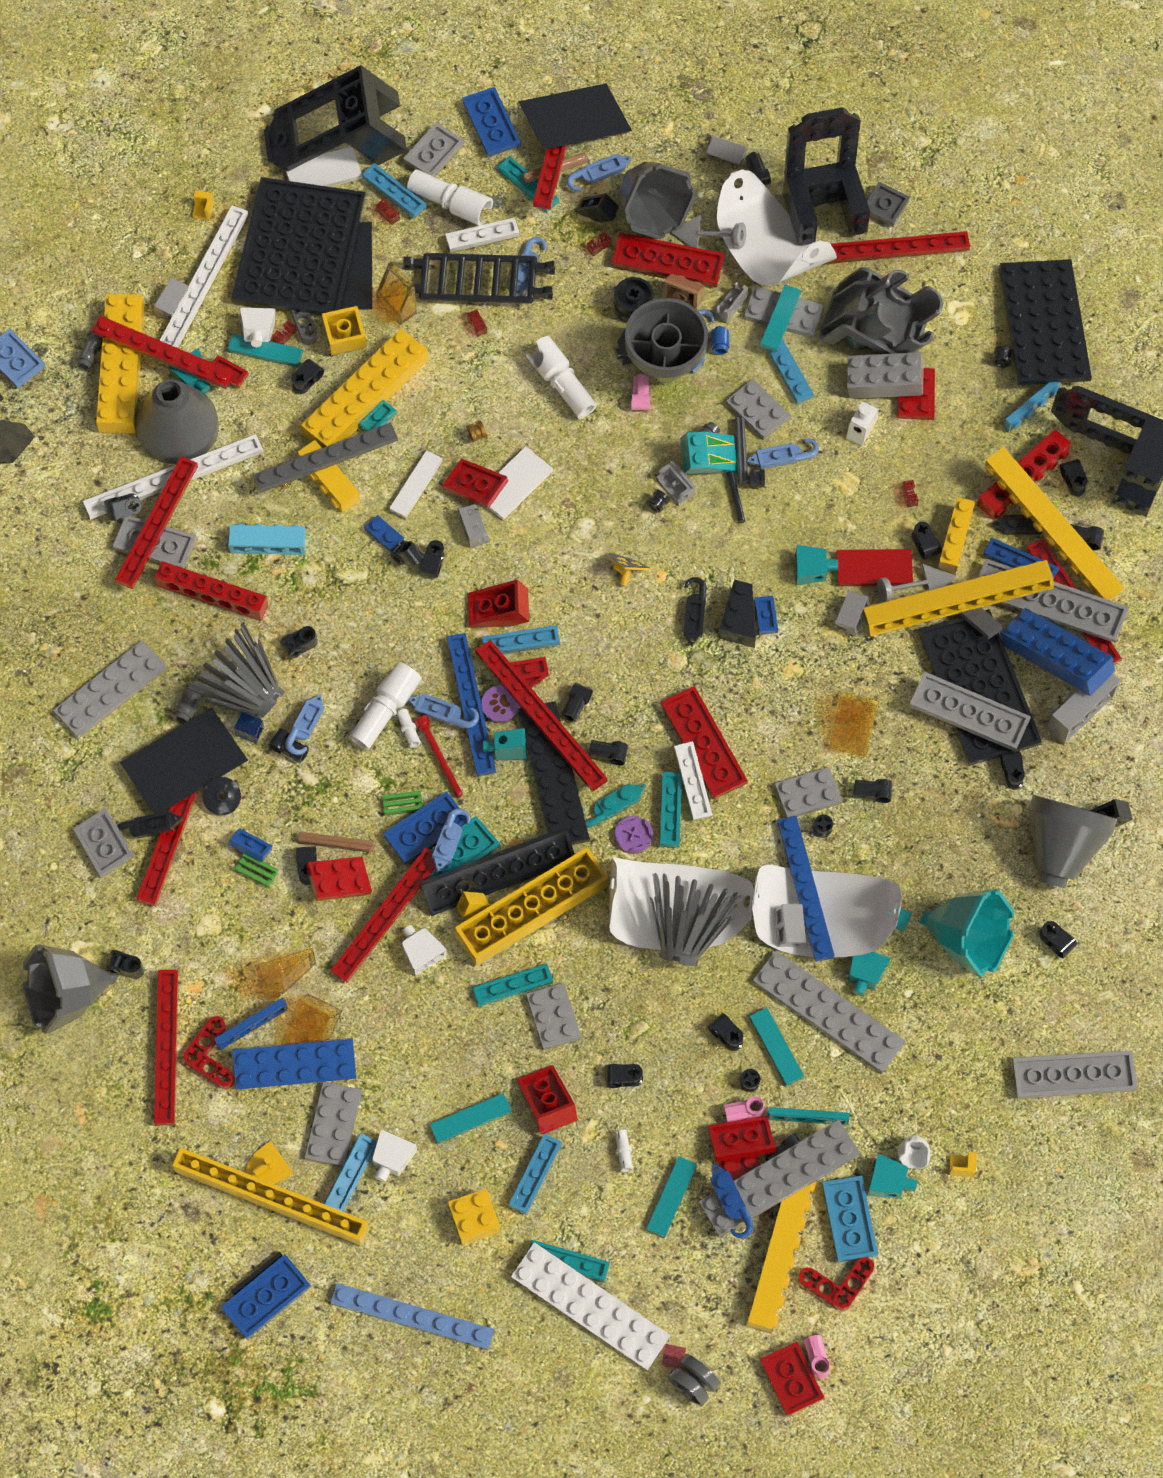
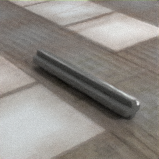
M736 417L735 439L738 483L747 484L744 417Z

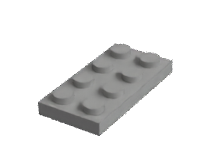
M754 286L744 319L768 326L781 293ZM799 298L786 331L814 338L824 305Z
M126 516L112 546L113 550L129 554L146 520ZM166 527L149 561L159 564L161 561L185 568L196 542V535Z
M323 1082L305 1155L306 1161L342 1168L348 1156L363 1093L362 1089Z

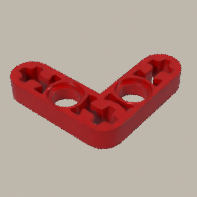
M214 1016L208 1020L184 1053V1060L188 1067L218 1087L229 1089L235 1081L233 1073L207 1056L216 1044L214 1039L226 1030L224 1019ZM220 1022L221 1028H216L213 1031L214 1027L212 1024H218ZM203 1037L210 1039V1044L206 1047L199 1044L200 1039ZM195 1046H197V1048L200 1050L196 1054L197 1060H192L190 1062L189 1055H195V1053L197 1052ZM206 1064H213L215 1066L212 1073L204 1072ZM218 1071L223 1077L228 1075L230 1081L222 1083V1079L217 1075Z
M868 1257L860 1258L841 1286H838L810 1267L800 1271L799 1282L803 1287L834 1308L845 1311L851 1306L874 1270V1263ZM868 1263V1269L870 1270H865L861 1277L857 1275L861 1270V1265L859 1264L864 1265ZM809 1273H811V1278L814 1281H817V1278L820 1279V1281L817 1283L816 1288L813 1287L814 1282H812L811 1280H808L807 1282L804 1281L805 1277L803 1274L808 1275ZM850 1279H857L859 1281L857 1289H851L848 1286ZM822 1284H828L831 1287V1292L829 1294H822L819 1287ZM847 1291L849 1293L846 1298L848 1304L843 1303L840 1305L838 1297L842 1298Z

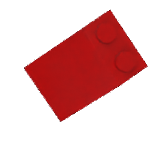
M516 579L469 592V627H504L529 622L528 588Z
M553 1065L516 1079L532 1119L541 1135L578 1121L575 1103Z

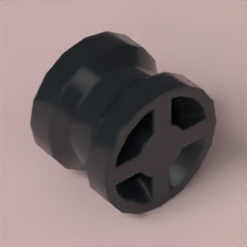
M1006 346L996 347L994 349L993 365L999 368L1009 367L1012 350Z
M765 469L760 471L749 470V488L754 486L765 487Z
M656 489L653 492V496L648 498L646 503L653 511L660 513L663 510V506L667 505L670 499L664 492Z
M826 814L818 815L814 820L813 831L818 837H828L832 832L833 820Z
M754 1069L745 1070L741 1074V1088L749 1093L756 1091L760 1085V1074Z

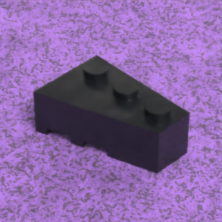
M734 579L719 628L718 638L755 648L756 631L753 584Z

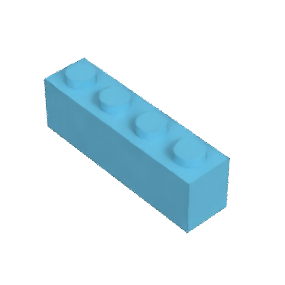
M242 523L230 525V553L305 555V527L300 525L282 526L280 524L273 526H264L263 524L245 525Z

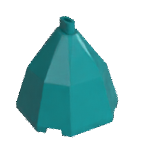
M997 889L964 893L951 898L932 911L926 910L920 920V923L926 925L950 958L979 977L984 976L987 971H997L1014 937V931L1009 929L1010 918H1014V909L1001 891Z

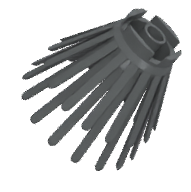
M243 622L241 623L240 630L246 641L238 629H235L234 639L245 654L246 659L229 638L225 640L228 646L224 647L225 652L240 668H237L220 651L216 650L214 654L224 664L217 659L213 660V664L226 673V675L210 664L204 663L203 667L220 679L203 671L201 673L202 676L194 675V678L207 685L194 681L187 684L189 687L185 689L209 697V699L204 700V703L251 714L261 720L277 703V698L279 696L282 697L285 691L278 685L260 639L258 644L254 643Z
M654 873L652 876L655 890V906L653 899L649 898L661 947L659 957L671 962L672 960L679 962L678 964L696 966L703 953L733 920L732 916L727 919L725 918L742 895L737 896L738 893L735 892L732 896L725 898L728 889L725 888L714 905L718 894H713L709 901L714 888L713 884H709L701 906H699L701 891L696 890L697 880L693 879L686 909L683 911L684 887L681 885L680 876H676L672 919L669 882L667 881V875L663 873V917L660 881L658 874Z

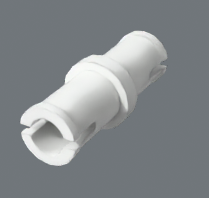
M408 710L398 711L397 716L402 726L401 731L405 734L409 747L419 746L421 741L418 738L416 725L412 723Z
M627 1130L615 1131L616 1155L619 1156L621 1172H629V1169L632 1171L634 1169L630 1154L632 1153V1148L628 1143Z

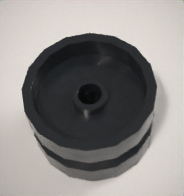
M629 277L620 281L615 287L614 311L623 322L627 323L632 313L638 307L654 299L653 288L648 281L639 277Z

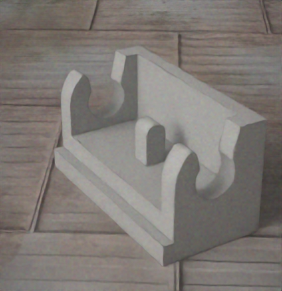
M715 136L712 137L706 152L707 157L711 158V156L734 163L740 168L747 154L745 146Z
M171 278L154 305V314L171 320L174 311L185 293L189 290V286Z
M738 282L732 285L731 290L712 312L715 317L725 323L730 321L747 299L748 287L744 285L740 289L737 286Z
M674 460L658 471L659 475L656 477V480L678 505H681L695 495L696 486Z
M470 505L458 508L459 518L470 548L489 543L490 540L477 506Z
M848 591L835 622L840 627L839 631L857 637L865 618L864 608L870 606L868 596Z
M782 904L775 908L778 947H795L798 944L806 943L802 904Z

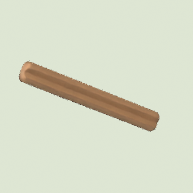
M581 153L564 159L561 172L587 163V154ZM542 167L524 173L523 179L525 183L539 180Z
M299 832L297 838L299 843L365 852H373L374 842L370 840Z

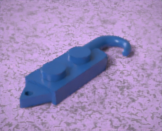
M713 1164L710 1181L727 1217L733 1220L742 1218L746 1225V1229L742 1233H737L734 1229H731L730 1232L736 1238H746L753 1231V1221L729 1171H725L718 1165Z

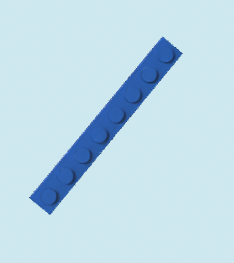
M466 633L447 636L465 721L473 719L474 714L470 711V708L476 709L479 714L477 724L467 729L477 777L494 774L496 769L492 752L483 751V741L489 740Z
M797 816L778 819L777 823L799 904H802L804 923L814 961L833 959L835 956Z

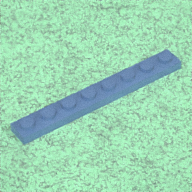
M338 1283L331 1300V1305L485 1350H489L494 1334L493 1328Z

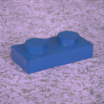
M379 515L374 517L364 527L365 531L390 553L400 546V542L404 540V537Z
M774 597L754 598L759 635L778 633Z
M240 828L230 838L228 844L260 862H263L273 846Z

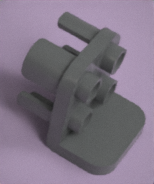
M861 267L845 277L834 290L819 338L833 345L848 335L879 354L916 353L919 349L929 344L933 338V332L927 331L924 333L927 322L940 314L943 306L942 297L937 290L930 286H925L914 294L900 287L909 278V274L902 270H893L883 277L869 268Z

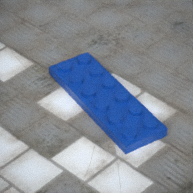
M353 1038L233 1049L236 1090L356 1079Z

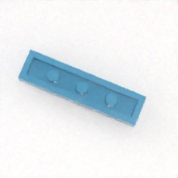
M375 163L362 174L364 180L414 219L426 208V203Z
M782 339L777 352L766 349L796 404L813 398L814 394L784 340Z
M1049 382L1005 419L1003 428L1007 432L1013 428L1017 429L1022 424V420L1025 418L1029 419L1035 413V409L1038 407L1042 408L1048 402V398L1051 396L1055 397L1061 383Z
M557 625L482 636L483 644L491 640L502 654L560 645Z
M362 1133L358 1135L323 1204L344 1212L377 1145L375 1140Z
M546 1134L543 1135L508 1205L510 1208L525 1215L528 1214L562 1146L561 1141Z

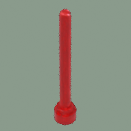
M424 715L414 721L416 729L423 732L457 798L462 797L463 793L429 729L431 722L428 716Z

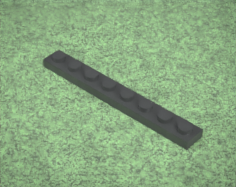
M390 422L253 474V478L259 492L262 493L396 442L398 437Z

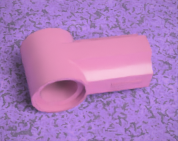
M645 374L633 376L631 410L650 411L649 377Z
M753 1096L746 1101L724 1105L727 1122L763 1116V1100ZM753 1105H758L760 1109L758 1111H752L750 1107Z
M821 1335L809 1336L804 1339V1344L811 1371L816 1379H824L829 1375L830 1362L827 1359ZM823 1364L826 1370L819 1372L815 1369V1366Z

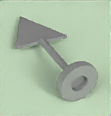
M701 215L683 224L679 230L670 231L689 246L698 248L699 235L732 237L733 245L737 248H742L746 241V226L743 222L736 223L732 232L699 231Z
M922 564L926 580L891 586L887 578H879L877 581L878 595L881 602L884 603L892 600L893 591L927 584L929 590H934L948 585L956 575Z

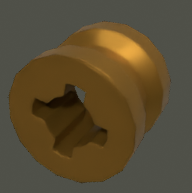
M481 420L476 421L474 425H466L468 435L473 443L478 438L487 437Z

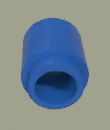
M717 326L711 331V348L713 353L723 355L728 352L729 330L723 326Z

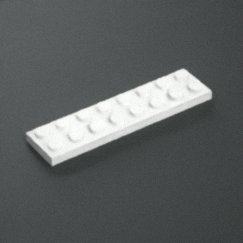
M535 1242L511 1276L647 1371L671 1336Z

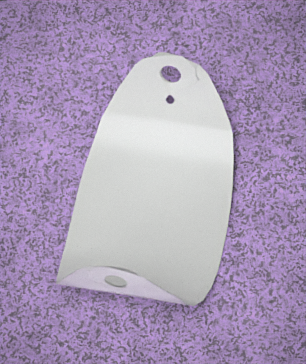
M743 169L731 173L722 186L717 209V223L720 232H732L734 225L738 221L745 224L746 241L742 248H737L733 245L732 237H723L740 267L753 281L761 285L771 286L837 259L833 247L828 242L819 240L809 245H798L789 214L754 173ZM737 178H742L743 180L740 188L734 187V182Z
M612 857L609 887L610 932L617 939L626 944L639 948L661 950L649 898L653 899L655 906V890L652 876L654 873L658 874L660 881L663 917V873L667 875V881L669 882L672 919L676 876H680L681 885L684 887L683 911L686 909L693 879L697 880L696 890L701 891L699 906H701L709 884L714 885L709 901L713 894H718L714 905L725 888L728 889L725 898L732 896L735 892L738 893L737 896L742 895L736 903L737 907H733L725 918L727 919L732 916L733 920L709 947L727 942L750 921L753 915L754 888L749 880L722 870L696 866L647 863ZM750 896V904L745 908V899Z
M775 865L762 866L756 876L752 904L754 923L759 939L780 951L793 955L813 957L806 927V943L798 944L795 947H778L774 909L782 904H799L790 868ZM812 871L833 947L834 957L857 956L877 950L896 928L902 904L901 887L895 882L880 877Z

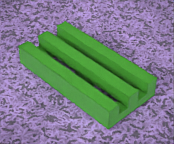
M421 790L382 795L385 816L416 812L423 807ZM418 803L416 806L388 809V807Z
M243 853L242 859L238 861V865L234 868L235 871L269 888L279 872L278 869ZM246 860H248V861H250V862H252V863H254V864H256V865H258V866H260V867H262V868H264V869H266V870L272 872V874H270V873H268V872H266V871H264V870H262V869H260V868H258V867H256V866H254V865H252V864L246 862ZM242 866H245V867H247V868H249V869H251V870H253V871H255V872H257V873H259V874H261V875H263V876L269 878V880L267 881V880H265V879H263V878H261V877H259V876H257V875H255V874H253V873H251V872H249V871L243 869Z

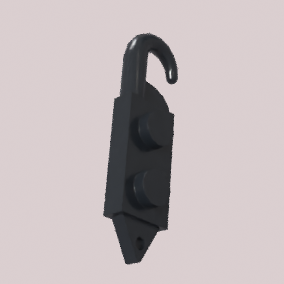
M1003 515L1001 519L993 522L991 525L1002 531L1003 535L1042 534V531L1038 532L1035 529L1031 518H1026L1024 515Z
M699 577L689 578L684 586L688 588L689 584L693 582L699 584V594L690 595L686 603L683 636H686L691 647L703 635L707 586L704 580Z
M168 810L117 824L120 831L129 829L131 835L135 838H144L174 831V827L184 818L172 814V811Z

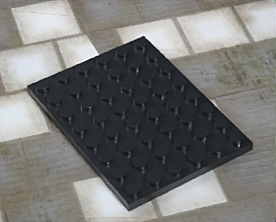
M261 177L231 301L233 303L287 311L294 310L296 312H306L321 316L323 313L340 310L366 192Z

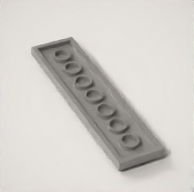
M986 559L979 577L1014 568ZM1054 582V589L1000 602V604L1020 611L1027 608L1049 621L1114 643L1117 641L1129 607L1057 582Z
M778 951L773 953L753 979V983L881 1074H883L906 1042Z
M838 1119L736 1179L734 1183L751 1219L858 1157L860 1152ZM716 1192L699 1201L719 1237L729 1233L731 1229H736L744 1224L742 1218L733 1220L727 1217Z

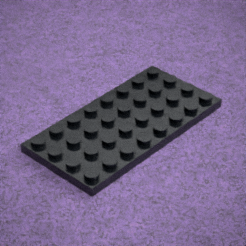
M1072 259L1000 263L999 269L1018 385L1091 381L1092 375Z
M990 609L985 610L992 616ZM963 617L918 629L919 637L934 676L1031 716L1016 751L1042 745L1041 737L999 632L990 639H987ZM954 726L969 766L998 758L1002 753L1015 752Z

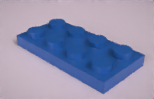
M495 87L462 97L464 107L487 157L521 146L518 135Z
M446 791L384 832L383 836L406 866L418 858L426 847L431 849L437 845L448 814L452 810L460 808ZM457 815L454 823L461 827L467 823V819L463 815Z
M284 1254L221 1306V1309L248 1340L311 1287V1284Z

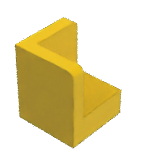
M195 190V206L192 216L195 219L210 221L214 206L213 193Z
M463 891L456 907L462 919H469L488 908L490 904L483 893Z
M968 1152L967 1156L951 1155L949 1175L973 1178L976 1173L977 1153Z

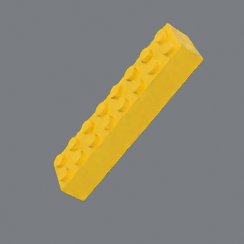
M106 294L104 317L143 333L145 312L143 295ZM105 338L102 340L96 424L99 433H136L135 424L138 412L142 354Z
M400 328L301 424L302 435L310 442L316 440L322 448L348 439L359 429L358 423L382 400L387 401L429 360L428 349Z
M586 847L456 926L455 935L474 964L478 966L609 886V877L589 848Z

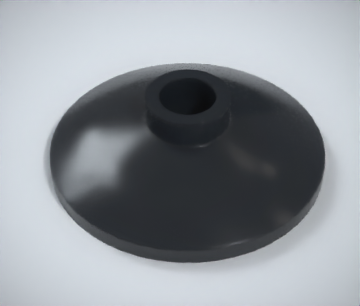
M217 777L205 785L202 800L205 807L211 813L221 816L228 815L239 806L241 791L232 779ZM220 792H224L226 794L225 799L219 798Z

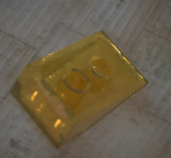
M392 262L388 263L376 292V303L382 310L385 309L389 318L393 322L396 321L399 325H402L417 314L415 287Z
M841 692L829 749L867 757L880 699Z
M313 948L255 965L265 999L279 998L281 994L289 990L316 965Z
M308 993L301 996L281 1044L329 1040L343 1010Z

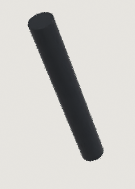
M729 471L727 472V478L738 523L741 524L745 522L744 512L734 472Z
M278 1251L231 1290L234 1296L283 1256L281 1252Z

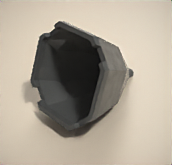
M643 162L628 170L623 178L618 198L630 230L661 240L671 230L677 231L682 228L696 197L695 189L690 182V174L655 162Z
M35 945L23 962V970H28V981L23 982L25 999L33 1025L43 1027L42 1032L44 1034H49L80 1018L106 988L117 981L116 973L109 974L106 970L76 952L46 945Z

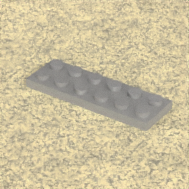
M142 640L53 711L79 739L164 672L167 666Z
M924 672L909 704L911 708L1015 752L1031 716L927 672Z
M1132 1051L1012 1059L1017 1099L1137 1091Z

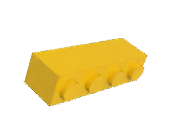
M314 440L300 449L297 455L300 457L322 449V447ZM337 465L308 475L313 482L316 481L319 484L320 491L324 495H328L331 504L335 508H339L341 512H344L360 501L359 491Z
M957 497L938 565L939 570L956 575L975 501Z

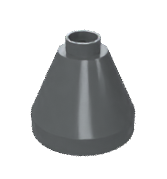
M660 298L644 303L632 313L626 325L625 347L629 358L640 370L660 383L673 382L693 370L702 361L707 350L708 330L704 318L693 306L681 300Z
M170 379L159 383L142 402L136 415L135 425L141 446L151 457L168 464H177L181 456L193 459L206 454L214 445L219 432L217 411L211 399L202 391L177 380Z
M1032 795L1028 811L1036 869L1042 871L1039 881L1066 888L1068 879L1074 880L1112 836L1117 819L1052 799Z

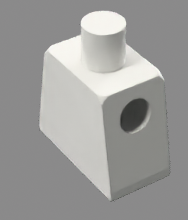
M240 308L244 341L251 342V345L254 347H260L262 342H269L275 326V309Z
M861 402L850 421L846 439L863 446L878 420V409L865 402Z
M412 925L403 929L402 933L407 939L402 942V948L415 976L447 956L445 947L427 929L423 928L416 932Z
M381 1130L372 1159L373 1165L379 1168L375 1178L386 1182L390 1173L400 1176L417 1152V1146Z

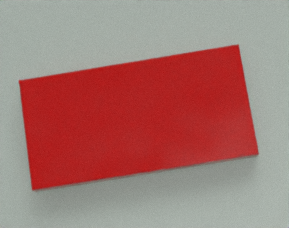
M911 549L836 551V558L838 559V586H877L878 579L884 577L890 581L891 586L913 582Z

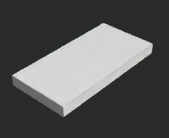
M352 147L322 154L290 171H286L289 181L328 187L362 179V173Z
M525 446L499 472L507 476L509 481L488 509L504 520L553 472V468Z

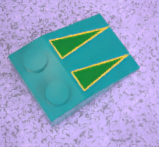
M687 432L680 438L685 474L737 472L734 435L711 432Z

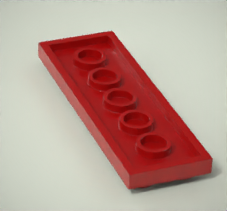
M620 232L612 259V266L668 277L671 274L680 275L687 280L696 281L702 285L717 287L725 253Z
M695 686L661 701V706L682 744L694 743L703 781L713 800L748 784L745 774Z

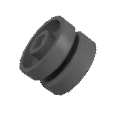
M685 1354L679 1361L681 1369L674 1368L667 1378L682 1395L694 1404L702 1407L709 1399L707 1391L715 1392L721 1382L702 1362L689 1354Z

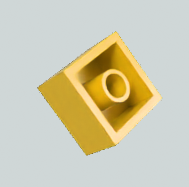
M357 306L322 314L331 356L367 348L366 336Z
M487 1188L448 1201L449 1210L462 1245L500 1232V1225Z

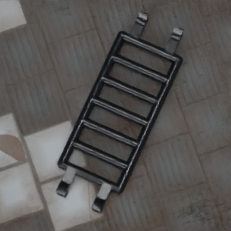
M424 253L423 259L404 256L403 264L405 265V270H422L420 284L401 281L402 295L419 294V299L425 301L532 304L534 297L553 300V287L537 288L535 287L536 272L555 275L554 261L541 263L537 262L536 256ZM430 260H440L437 294L426 293ZM447 261H458L455 294H444ZM465 261H476L473 295L462 294ZM483 262H494L491 295H480ZM501 262H512L509 296H498ZM519 263H530L527 296H516Z

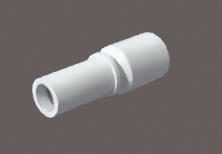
M418 169L413 171L408 181L407 189L411 192L442 205L443 209L449 208L451 214L478 226L483 224L479 221L482 208L492 209L493 199L465 186L457 187L455 183L449 184Z
M550 336L537 340L536 343L539 351L531 355L526 354V357L545 381L551 382L550 386L553 389L556 388L579 419L588 416L595 410L597 404L576 378L574 370L569 368L568 359Z
M399 662L392 669L390 675L385 677L377 687V696L372 697L364 709L365 713L350 733L349 738L361 748L369 750L390 718L397 714V708L404 707L421 682V676L408 665Z

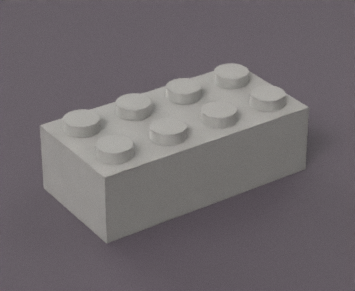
M922 353L848 356L847 389L850 399L923 395L924 362Z
M1112 674L1091 696L1079 689H1076L1077 692L1074 694L1070 693L1064 699V704L1061 707L1056 706L1050 713L1052 716L1048 720L1047 730L1064 745L1115 696L1121 680Z

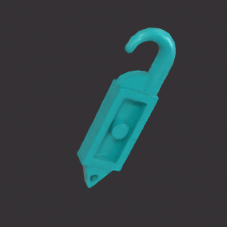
M628 783L599 800L594 807L596 816L586 821L587 828L593 827L606 819L608 820L641 801L640 797L646 788V784L631 785V783Z

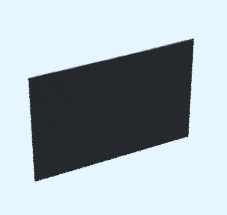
M607 83L518 101L543 150L632 131Z
M360 222L340 310L357 306L358 310L373 309L372 222Z
M211 707L124 759L120 764L155 814L169 809L204 788L210 780L222 777L247 762L248 759Z

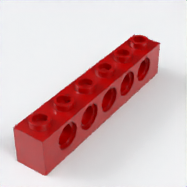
M1054 429L1017 463L1034 482H1039L1045 476V472L1053 470L1061 458L1065 459L1069 455L1071 442ZM996 481L979 496L977 506L993 520L997 515L999 517L1003 515L1007 510L1006 507L1010 504L1014 505V503L1010 499L1008 491L1006 489L1002 490Z
M161 561L155 574L157 587L262 621L268 608L266 595Z

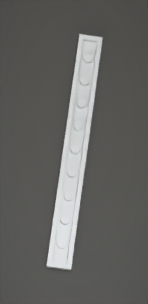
M233 205L231 206L189 284V290L179 303L160 341L177 348L179 347L249 215L248 211Z
M252 435L190 459L198 463V468L191 480L263 453V448L257 435ZM175 466L84 500L83 503L90 520L107 513L104 506V501L107 499L133 493L142 500L162 492Z

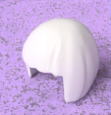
M917 1135L905 1138L898 1146V1161L908 1168L922 1169L927 1167L930 1160L929 1144L924 1138Z

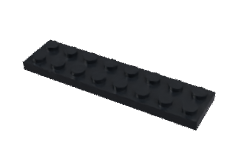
M556 701L545 703L560 721ZM519 708L518 712L522 728H525L526 745L548 833L566 827L569 831L572 845L590 842L573 769L524 710Z
M566 827L560 828L421 881L420 884L430 915L434 916L455 908L463 891L483 893L486 896L544 874L575 855L569 831Z

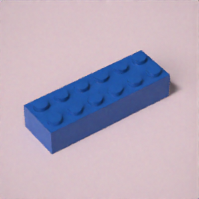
M1024 608L1000 632L1006 648L1089 696L1115 672L1112 656L1027 608Z

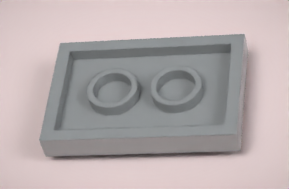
M436 122L403 158L404 163L415 170L418 169L435 177L464 145V140Z
M754 379L726 400V405L739 417H744L745 423L763 440L790 419V414Z
M830 767L783 780L774 785L786 818L799 817L842 804V799Z
M107 808L102 809L73 828L99 876L102 878L135 857Z
M564 983L526 994L543 1051L581 1040L582 1037Z

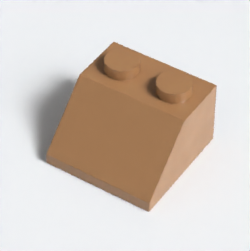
M669 275L664 280L663 298L681 300L698 310L704 297L705 286L699 282L687 280L680 275Z

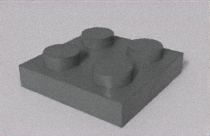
M878 182L867 199L870 216L891 227L895 225L910 201L909 196L881 182Z

